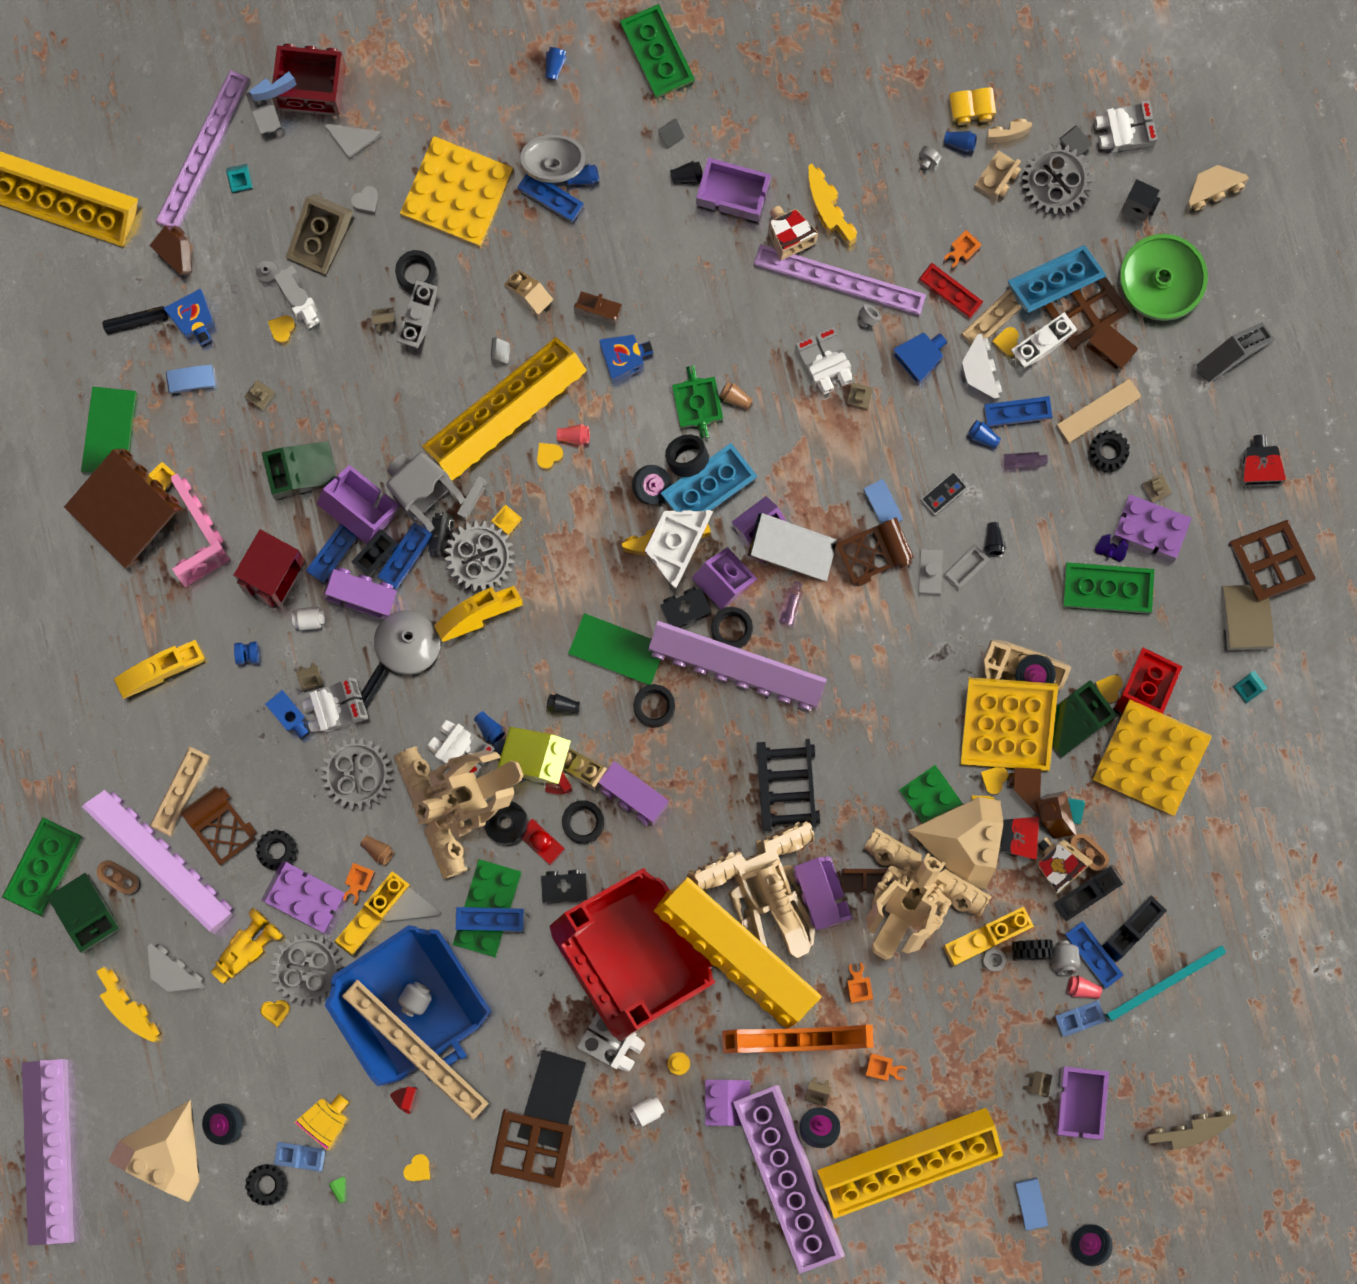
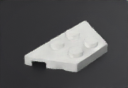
M713 511L663 512L645 552L673 588H677Z

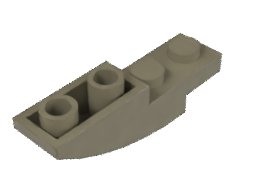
M1230 1111L1216 1112L1217 1117L1208 1118L1207 1113L1194 1115V1120H1188V1130L1186 1125L1175 1126L1172 1132H1164V1128L1151 1129V1134L1145 1135L1146 1144L1169 1141L1170 1150L1197 1145L1228 1128L1237 1120V1114L1230 1115Z

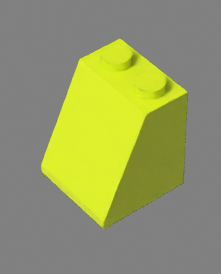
M509 727L498 768L509 761L519 762L524 779L538 783L558 784L571 741L548 733Z

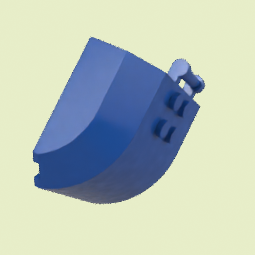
M408 925L334 974L331 980L330 995L325 1003L326 1009L367 1075L376 1086L400 1081L418 1068L342 997L356 980H359L437 1055L453 1046L455 1051L442 1059L448 1065H451L460 1058L462 1060L467 1057L459 1041L476 1031L491 1012L490 1007L440 931L420 929L417 926ZM419 982L430 989L429 993L432 1000L422 1015L414 1014L411 1017L401 1011L402 1006L399 1004L398 999L407 984Z

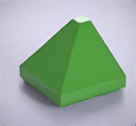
M343 1176L329 1184L330 1189L340 1204L346 1202V1179Z

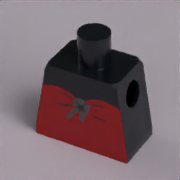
M1254 435V447H1247L1243 453L1240 486L1282 485L1286 477L1278 446H1267L1266 435Z
M1039 817L1003 820L999 853L1035 861L1037 859Z

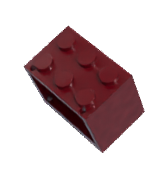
M288 43L283 44V46L277 45L272 84L287 72H290L297 85L285 93L272 98L275 108L340 115L346 69L342 52L335 48L320 50L314 46L300 48Z
M259 529L233 576L244 593L252 597L255 594L258 595L261 602L270 607L274 605L280 607L306 561L298 549Z

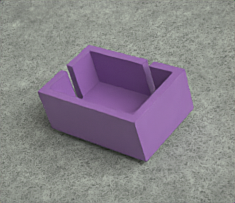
M708 157L697 193L696 205L715 210L717 206L719 207V212L759 222L770 185L771 174Z
M350 465L337 475L336 479L334 478L323 488L317 501L319 507L366 544L369 543L380 529L384 530L394 520L400 507L387 494H383L376 508L375 504L381 490Z
M1129 494L1111 540L1120 543L1124 539L1128 546L1151 554L1154 548L1158 547L1159 549L1156 551L1155 556L1173 563L1178 557L1192 518Z
M340 567L337 570L333 569L331 571L321 599L338 605L345 601L344 607L382 620L389 616L397 590L392 589L393 586L385 582L376 584L371 582L372 578L364 575L356 577L350 575L351 571Z
M615 761L598 782L599 788H601L600 793L609 800L612 798L616 799L619 804L618 806L625 812L629 813L632 811L636 813V819L646 827L648 824L654 826L669 805V800Z
M831 856L818 857L794 866L796 871L794 872L795 880L798 885H801L803 891L801 894L802 900L810 910L809 919L812 926L816 927V930L829 929L853 920L847 901L838 904L835 902L836 899L842 898L845 895Z
M282 861L261 901L324 933L333 917L330 911L337 910L345 893Z
M1061 1067L1059 1088H1064V1090L1059 1092L1055 1135L1078 1137L1080 1133V1138L1103 1140L1109 1071Z

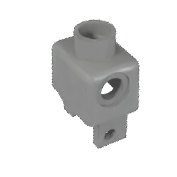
M418 453L412 459L406 454H401L388 466L387 471L391 478L387 481V488L413 521L418 520L429 532L434 529V526L424 513L443 495L449 492L460 504L465 501L462 493L453 485L448 474L424 453Z

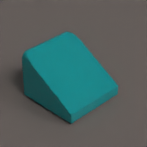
M248 164L226 168L231 192L252 188Z
M1253 671L1236 683L1234 688L1244 701L1248 703L1266 690L1267 686L1258 674Z
M1068 798L1074 824L1081 825L1085 801Z

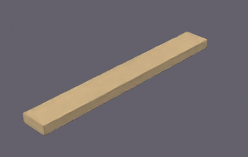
M356 980L342 995L349 1004L472 1120L486 1108L489 1103L359 980Z

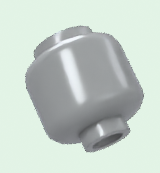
M1060 941L1057 943V946L1053 947L1054 958L1051 959L1053 970L1062 976L1075 974L1076 970L1081 966L1078 947L1070 944V941Z
M419 982L407 984L398 999L399 1004L402 1006L401 1011L411 1017L414 1014L422 1015L432 1000L429 993L430 989Z

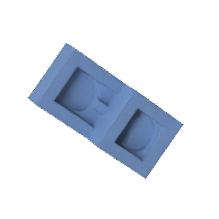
M287 72L273 84L265 78L252 88L249 93L254 101H261L283 94L297 84L291 73Z
M212 365L166 371L169 394L215 387Z
M883 479L863 489L880 524L897 517L899 522L903 520Z
M1099 1000L1055 1016L1063 1037L1107 1021Z
M277 1142L274 1165L322 1172L326 1149Z
M1032 1178L1015 1182L1026 1231L1048 1226L1038 1179Z

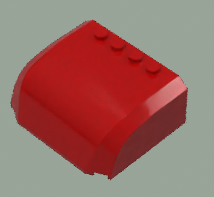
M645 868L640 869L566 911L549 926L552 939L611 1035L620 1042L686 1003L715 983L712 976L713 965L701 952L695 950L692 944L684 937L678 935L674 928L661 920L659 915L654 912V909L669 891V888L663 880L658 877L655 878L646 872Z

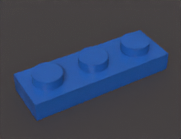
M528 174L524 176L517 187L519 191L573 223L584 206L583 202L554 184L538 181Z
M1050 396L984 404L986 425L988 427L1053 418Z
M414 522L377 577L385 583L391 584L397 590L433 537V534Z
M340 523L306 569V572L325 584L333 569L336 570L358 540V537Z
M456 907L455 930L523 932L524 909Z
M1083 921L1064 935L1070 941V944L1078 947L1080 957L1105 989L1124 975Z

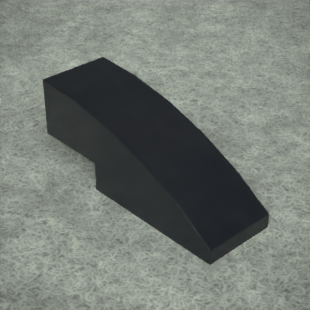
M1112 864L1054 902V904L1067 922L1125 884V881Z
M1150 895L1104 942L1102 947L1118 962L1167 910Z

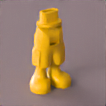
M254 907L249 911L251 923L246 930L239 929L231 938L230 944L215 962L216 966L210 971L221 983H224L229 977L233 978L246 965L253 962L263 952L262 946L270 940H279L283 936L279 929ZM264 927L260 936L255 941L252 940V937Z

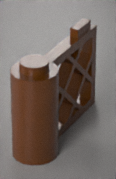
M897 517L836 543L853 584L858 582L859 586L870 582L871 576L897 565L899 568H903L912 564L911 559L914 558ZM873 532L878 540L874 549L862 544L865 536ZM862 537L860 543L854 541ZM850 542L859 545L855 557L846 555L842 546ZM879 544L883 552L877 550ZM861 547L873 551L869 563L856 559ZM875 553H879L885 556L888 564L879 568L871 563ZM847 558L853 560L851 566H850L849 561H848ZM855 561L867 565L865 574L857 578L852 571ZM870 567L875 568V570L868 572Z
M214 786L180 813L218 864L222 865L256 839L254 835L257 832L250 822L245 824L227 800L230 798V795L224 787L218 788ZM227 810L234 816L233 826L220 825L221 815ZM216 818H218L217 824L211 823ZM236 820H237V822L240 824L241 827H235V825H236ZM207 825L216 826L215 840L206 839L200 830ZM219 827L232 829L230 842L217 840ZM235 829L244 830L249 839L244 843L233 842ZM209 842H214V847H213V848H212V846L209 844ZM217 843L230 844L229 854L221 859L216 853ZM238 845V847L232 851V846Z

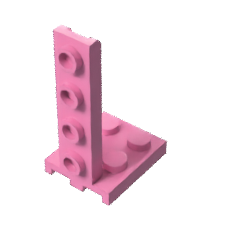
M176 473L171 477V481L211 545L197 550L194 556L189 559H182L176 564V567L172 568L175 575L186 588L231 560L221 546V543L224 541L219 532H213L210 527L213 525L207 513H201L199 508L202 507L199 499L196 495L192 497L189 493V490L192 489L186 478L181 479Z

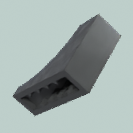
M1261 322L1231 336L1196 364L1202 377L1209 383L1222 376L1251 354L1269 345L1275 339L1264 323Z

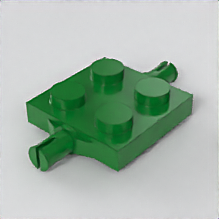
M692 365V374L690 366L686 367L688 380L672 385L680 429L692 426L698 427L700 438L704 439V431L705 438L707 439L709 438L707 425L723 421L715 377L697 378L695 365Z

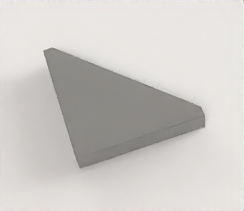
M333 124L325 125L328 132L349 159L381 136V133L376 130Z
M408 887L383 920L388 922L440 916L441 912Z

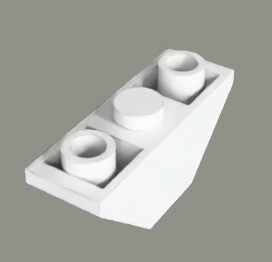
M1064 312L1011 349V351L1025 368L1040 361L1058 348L1077 331V328Z
M979 334L962 361L967 383L995 399L1000 398L998 394L1002 392L999 379L995 380L993 372L996 371L993 358H988L987 351L991 350L987 337L983 338L982 334Z

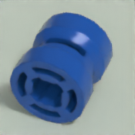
M257 641L249 642V644H243L242 642L234 643L236 665H242L245 662H250L251 664L259 663Z

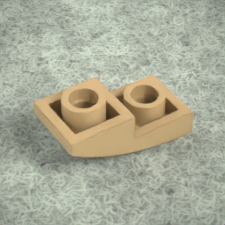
M1015 119L1010 121L1008 129L1001 126L992 127V129H988L986 144L1003 143L1023 137L1030 133L1032 122H1027L1025 119Z

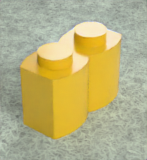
M992 88L958 91L949 94L952 123L967 125L971 120L988 122L996 115Z

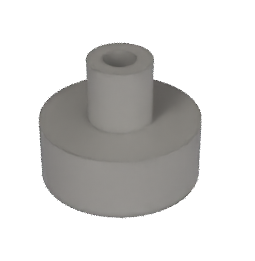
M923 146L919 152V156L923 159L920 166L925 169L930 164L936 166L942 158L936 150L928 146Z
M271 261L259 263L256 267V275L259 281L264 284H271L275 281L274 276L278 274L276 265Z
M865 304L859 310L861 317L859 324L862 327H866L867 324L875 326L881 320L880 313L869 304Z
M989 950L984 955L983 964L987 970L998 972L1005 967L1006 956L1001 950Z

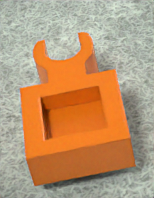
M965 230L951 244V248L954 251L946 254L944 262L948 258H953L955 260V263L951 265L953 269L957 266L961 257L967 261L982 244Z
M353 863L345 881V884L349 885L350 889L345 892L343 900L346 901L348 895L353 894L355 896L353 904L356 905L359 900V891H367L374 871Z
M861 962L859 963V972H854L852 964L849 965V972L853 976V980L847 981L851 1003L873 1000L870 978L862 977L864 966Z
M871 1053L865 1076L888 1081L889 1075H892L895 1079L902 1081L905 1078L899 1077L897 1071L898 1069L907 1070V1068L902 1065L891 1066L893 1059Z

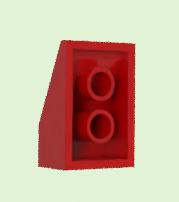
M1142 647L1119 695L1114 710L1123 713L1130 699L1163 714L1183 666Z

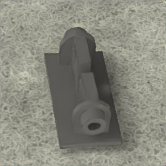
M446 512L435 513V517H432L434 529L431 533L438 534V536L431 538L428 552L430 557L438 558L440 556L446 558L449 554L444 553L443 550L450 548L445 542L451 540L450 534L455 528L454 516Z

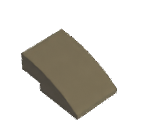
M1262 584V589H1266L1267 584ZM1250 585L1222 586L1227 650L1272 649L1274 647V635L1269 598L1258 602Z

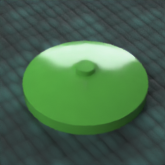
M1171 234L1151 235L1138 241L1126 254L1120 269V286L1129 305L1141 315L1160 321L1178 319L1190 313L1201 301L1208 283L1207 266L1198 249L1189 241Z

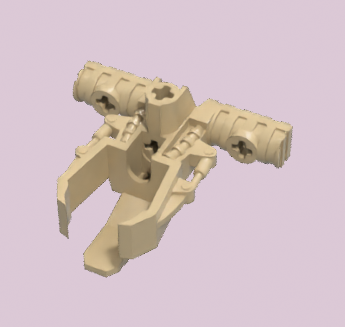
M417 747L406 749L394 756L408 795H410L413 804L411 807L412 809L415 808V814L420 820L418 824H428L423 831L444 879L460 875L468 870L464 865L465 862L462 857L464 853L463 847L455 840L454 836L460 837L471 832L474 828L484 826L486 821L495 815L499 809L510 805L514 796L512 786L521 782L524 775L519 762L509 761L494 771L476 779L474 773L467 772L479 762L484 763L501 758L497 752L483 750L450 758L445 765H441L433 771H430L428 763L422 759L417 751ZM450 767V770L443 775V773L447 771V768ZM494 796L493 799L487 805L486 799ZM471 819L473 824L464 826V821Z
M807 821L804 823L797 822L794 826H788L775 832L773 836H766L762 841L761 839L755 841L757 853L746 858L740 852L735 853V855L733 852H730L727 857H719L718 860L699 866L696 871H688L687 877L702 890L722 885L734 876L737 885L728 892V896L731 898L733 907L737 911L739 923L767 947L759 914L770 911L780 928L789 954L799 958L809 953L810 947L814 944L815 927L810 922L806 905L802 900V893L794 877L793 867L791 865L782 866L778 856L797 851L808 844V842H813L815 838L814 831L811 829V823ZM788 880L793 885L795 891L790 890ZM742 897L745 900L747 906L749 907L743 910L745 918H743L741 912L742 906L739 899Z
M875 828L863 848L864 851L866 850L870 852L869 854L875 856L879 864L883 866L890 865L882 877V881L874 889L875 895L872 901V909L866 917L868 930L874 935L884 918L882 908L886 904L885 911L890 913L872 945L873 953L884 960L892 958L909 926L916 929L921 925L919 933L912 934L903 947L902 952L905 953L919 950L924 941L936 929L940 928L943 923V917L947 914L951 904L958 911H967L979 918L992 897L947 869L941 872L945 863L942 862L941 864L936 858L929 857V853L921 861L922 854L885 834L880 829ZM890 880L893 881L890 886L885 885ZM937 908L940 909V910H939V916L936 915V910H937Z

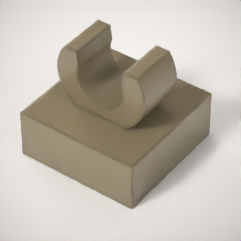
M394 307L372 310V322L376 324L378 332H381V325L383 323L389 325L390 331L393 330V322H395Z
M256 380L244 398L263 411L276 393Z
M852 383L847 406L868 411L873 388Z
M1163 474L1142 483V487L1152 503L1172 494Z
M313 662L310 668L303 669L302 666H299V671H296L302 692L324 686L318 666H315Z
M1035 1071L1034 1074L1028 1073L1026 1077L1032 1078L1033 1084L1032 1086H1024V1088L1031 1091V1094L1048 1098L1052 1075Z
M814 1077L812 1082H809L804 1101L826 1106L831 1091L829 1080H826L825 1084L821 1085L816 1083L817 1077Z

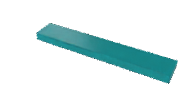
M1223 945L1217 947L1106 1013L1105 1017L1110 1022L1114 1021L1226 954V950Z

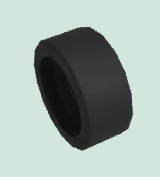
M412 250L404 253L396 263L395 273L399 285L409 293H413L415 284L408 282L403 274L404 267L412 260H421L426 263L429 268V275L424 282L434 285L437 279V269L434 260L429 254L420 250Z
M688 434L675 438L669 443L665 451L668 465L677 476L692 477L699 474L709 462V454L703 440L695 435ZM687 449L699 450L697 456L688 462L680 463L675 461L677 456Z
M726 607L720 610L713 618L711 625L712 637L716 641L740 649L751 639L753 632L752 619L741 608ZM727 616H737L745 624L744 635L737 641H728L719 632L720 622Z
M657 684L647 685L640 689L633 703L635 716L639 722L648 727L656 728L667 724L675 712V700L670 690ZM651 693L660 694L667 701L666 713L657 719L648 718L644 715L641 708L642 700Z
M580 800L570 804L565 809L562 816V827L565 834L572 841L590 843L601 835L604 828V817L601 809L596 804L587 800ZM579 809L591 811L596 818L594 830L587 835L575 833L570 826L572 814Z

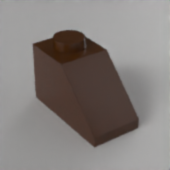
M176 225L164 226L149 246L180 275L189 274L191 272L189 240L184 236L185 232Z
M1014 768L1012 773L1008 775V786L1012 787V793L1032 815L1038 816L1040 812L1037 800L1041 797V769Z
M1066 791L1046 794L1037 800L1042 823L1054 838L1076 835Z

